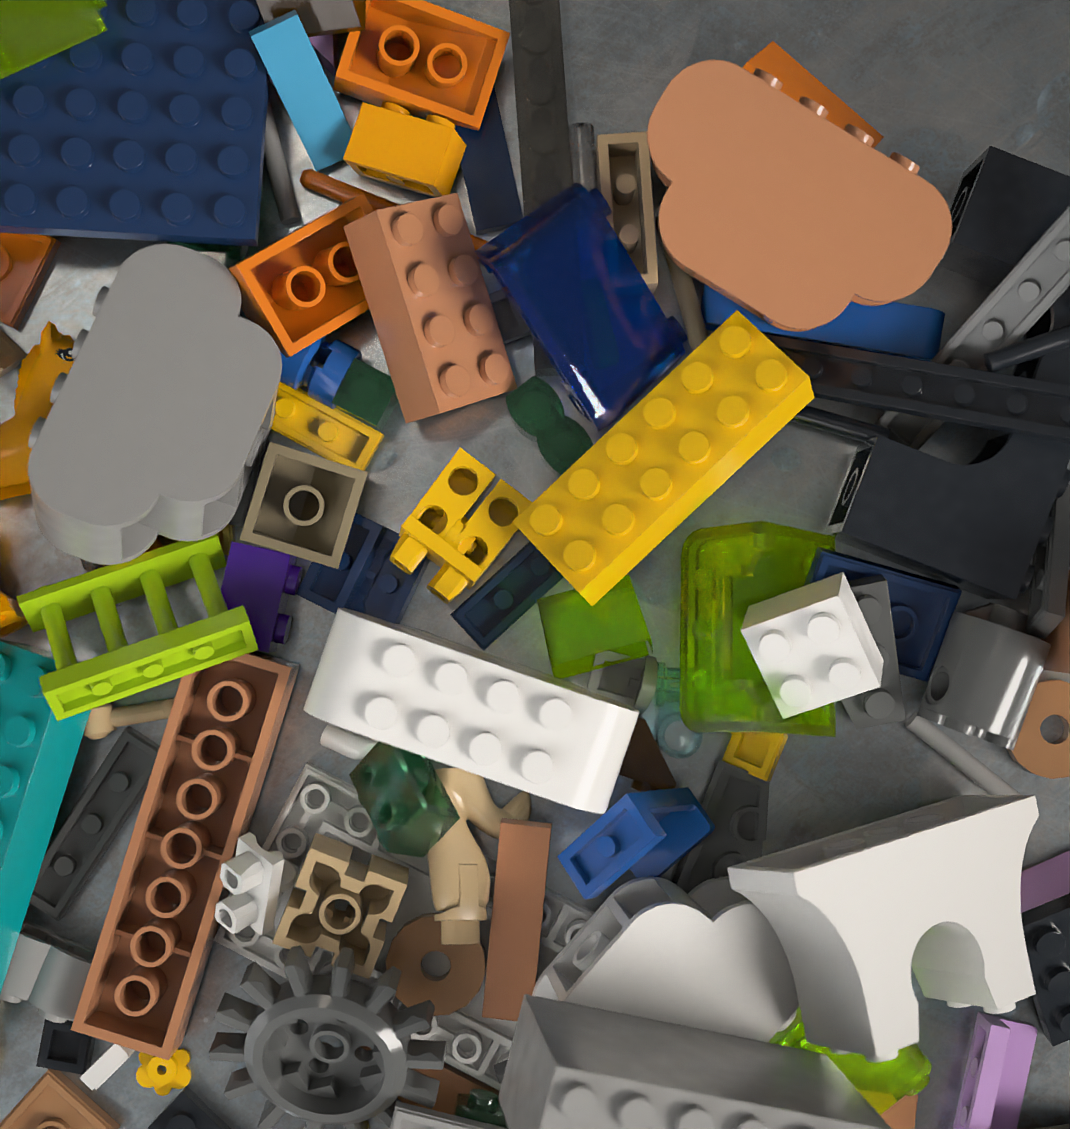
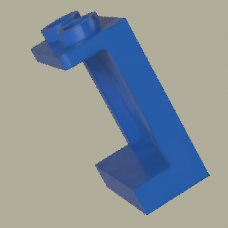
M689 787L626 793L557 857L585 900L599 896L629 868L636 878L648 876L661 877L711 834L715 829V825Z

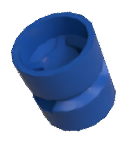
M326 336L288 358L280 352L282 358L280 382L294 390L305 386L307 387L308 397L331 409H335L354 380L362 360V351L339 339L328 343L326 342ZM319 363L324 364L323 368L318 367Z

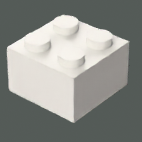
M843 572L748 606L741 632L783 719L880 687L884 660Z

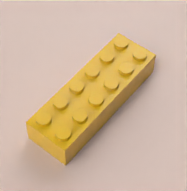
M736 310L512 522L591 606H594L815 398L810 378L744 315Z

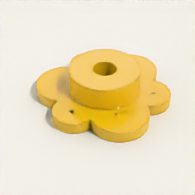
M184 1048L177 1049L169 1061L140 1052L139 1061L142 1065L136 1072L137 1082L146 1088L154 1087L155 1092L160 1096L169 1094L172 1088L182 1089L186 1087L191 1080V1071L187 1066L191 1059L189 1051ZM160 1065L165 1066L166 1071L161 1070Z

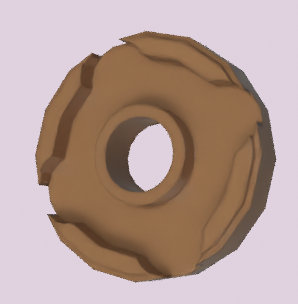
M1056 679L1038 681L1014 751L1007 749L1012 760L1029 773L1049 779L1070 777V683ZM1057 715L1063 722V734L1057 741L1048 743L1043 739L1040 727L1046 717Z
M440 913L422 914L406 922L392 939L386 957V971L392 966L402 971L395 996L405 1006L411 1007L431 1000L435 1006L433 1016L450 1015L467 1006L480 991L486 973L485 948L481 940L480 944L441 945V922L434 921V915ZM431 951L442 952L450 960L451 967L442 976H431L423 969V957Z

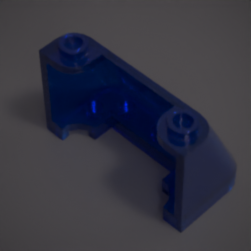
M575 182L474 252L489 274L493 273L501 285L504 295L517 309L560 376V382L570 393L567 396L579 415L597 432H600L616 421L686 354L682 344L688 340V337L673 315L668 318L665 316L606 218L612 214V211L601 192L596 187L588 191L582 184Z

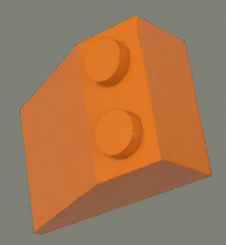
M366 0L365 30L349 32L335 75L333 90L381 107L382 102L394 103L407 109L411 115L424 118L429 114L436 115L451 121L454 125L479 131L510 33L424 0Z

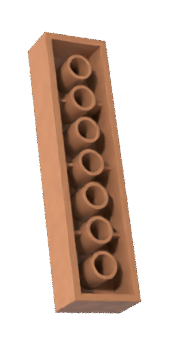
M254 651L181 677L71 1030L168 1061L182 1044L219 926V922L214 917L216 903L227 898L229 890L223 886L220 878L222 863L236 856L238 838L248 833L299 671V664Z

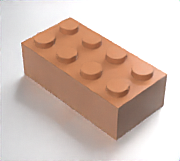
M458 193L376 210L343 226L406 423L518 389Z

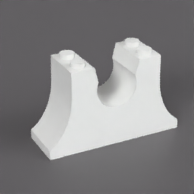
M959 795L727 868L731 889L744 895L760 909L775 930L783 946L795 982L807 1043L828 1047L833 1054L855 1053L864 1055L865 1060L868 1062H884L898 1056L897 1050L918 1042V1001L911 983V961L912 969L924 997L947 1001L949 1007L960 1008L975 1005L983 1007L985 1013L1000 1014L1014 1010L1016 1008L1015 1002L1036 994L1025 944L1020 900L1024 852L1031 830L1039 817L1035 795Z

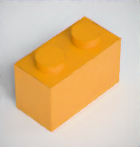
M363 102L343 160L358 175L428 196L439 197L450 194L467 145L454 129L455 125L445 118L429 114L426 120L410 116V112L407 109L394 103L382 102L381 107Z

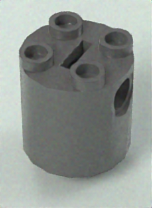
M989 602V604L961 613L954 611L917 716L1014 751L1051 644L1042 641L1039 637L1028 635V631H1026L1028 615L1011 608Z

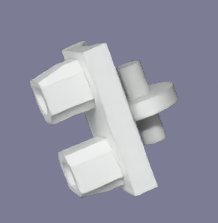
M251 832L238 838L236 856L222 863L220 878L223 886L230 891V896L216 903L214 917L233 934L250 926L263 936L273 930L279 893L288 891L293 886L296 872L294 866L283 858L282 852H268L262 849L257 843L256 836Z

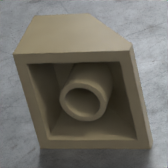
M269 442L240 540L338 569L368 472Z

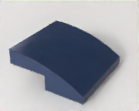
M355 512L339 568L336 569L312 561L296 595L334 614L337 613L338 608H345L394 624H400L430 559L425 556L411 575L405 573L390 561V555L400 538L399 533Z

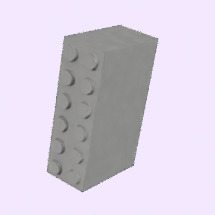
M524 994L498 1096L509 1129H892L826 1054Z

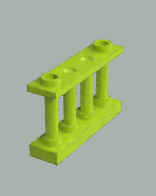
M217 534L197 541H178L143 553L131 561L107 565L16 596L18 604L33 633L43 629L47 633L57 670L38 678L43 695L57 721L259 650L244 605L228 610L214 571L226 567L227 564ZM195 578L208 618L178 628L165 587ZM146 595L158 635L128 645L116 604ZM96 611L108 653L77 663L66 621Z

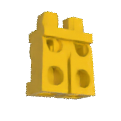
M462 448L458 449L413 512L401 525L400 538L390 555V561L409 575L414 572L425 556L439 566L440 570L429 582L427 589L446 604L459 595L465 587L469 590L473 587L480 576L519 531L512 521L532 503L508 483L500 479L478 509L468 519L466 516L491 487L496 474Z

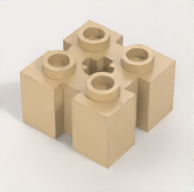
M315 832L295 884L296 887L306 891L293 888L272 943L289 950L291 947L301 945L305 955L310 958L316 946L333 952L332 966L343 947L354 949L355 968L353 974L370 979L385 942L387 923L380 919L393 922L408 885L409 868L373 854L368 865L350 859L352 846ZM336 899H344L350 902V905L347 904L346 911L335 908Z

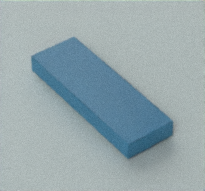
M296 10L249 31L316 172L343 160L352 131Z

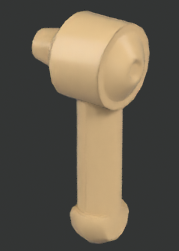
M175 698L114 708L112 704L107 703L91 709L83 736L92 740L101 739L108 736L112 731L117 730L116 727L168 719Z

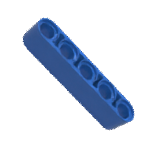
M705 284L700 306L706 330L715 331L738 310L763 334L928 362L940 349L945 318L943 311L898 302L879 306H865L850 301L843 312L830 322L808 331L792 332L770 325Z

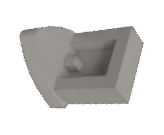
M597 648L586 689L634 707L640 711L639 715H642L649 707L656 690L658 676L656 657L646 655L644 660Z

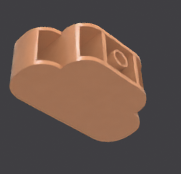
M706 60L692 64L679 72L668 84L652 111L647 130L648 148L653 168L660 181L668 188L660 205L659 229L664 248L674 264L770 325L792 332L808 331L830 322L843 312L850 301L865 306L885 305L902 299L922 287L948 248L952 232V220L949 207L942 194L931 183L916 175L920 170L917 164L896 152H892L890 157L885 156L871 147L874 139L870 135L851 124H847L844 130L825 119L829 112L812 99L801 96L797 102L780 91L783 84L776 77L762 69L756 68L752 74L734 63L723 60Z

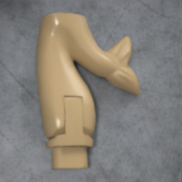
M441 768L429 771L425 789L424 836L432 899L436 911H443L440 914L434 915V921L441 922V945L480 944V921L487 920L486 907L490 895L488 864L466 820L468 819L479 830L490 837L499 839L502 818L528 821L531 814L529 792L521 791L502 809L498 808L491 798L484 777L459 768Z

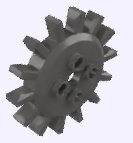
M301 945L290 948L284 965L288 981L280 985L255 961L247 966L240 986L259 1006L226 992L224 993L214 1020L245 1033L217 1032L209 1050V1058L211 1061L245 1062L246 1067L231 1072L224 1095L228 1100H232L259 1090L268 1099L265 1102L258 1124L260 1129H271L280 1121L285 1113L306 1120L304 1129H324L325 1125H344L345 1129H370L368 1119L375 1116L390 1128L396 1101L401 1102L397 1098L398 1096L430 1109L436 1103L440 1081L413 1069L443 1070L447 1053V1041L411 1039L410 1036L411 1034L431 1028L435 1010L432 1001L427 1000L398 1011L390 1002L395 997L402 972L395 966H392L383 973L377 982L370 987L351 979L355 968L354 949L342 948L334 962L332 975H313ZM298 1019H302L306 1023H300L298 1022ZM332 1035L339 1038L344 1045L333 1047L327 1042H321L319 1037ZM360 1046H367L372 1050H365Z

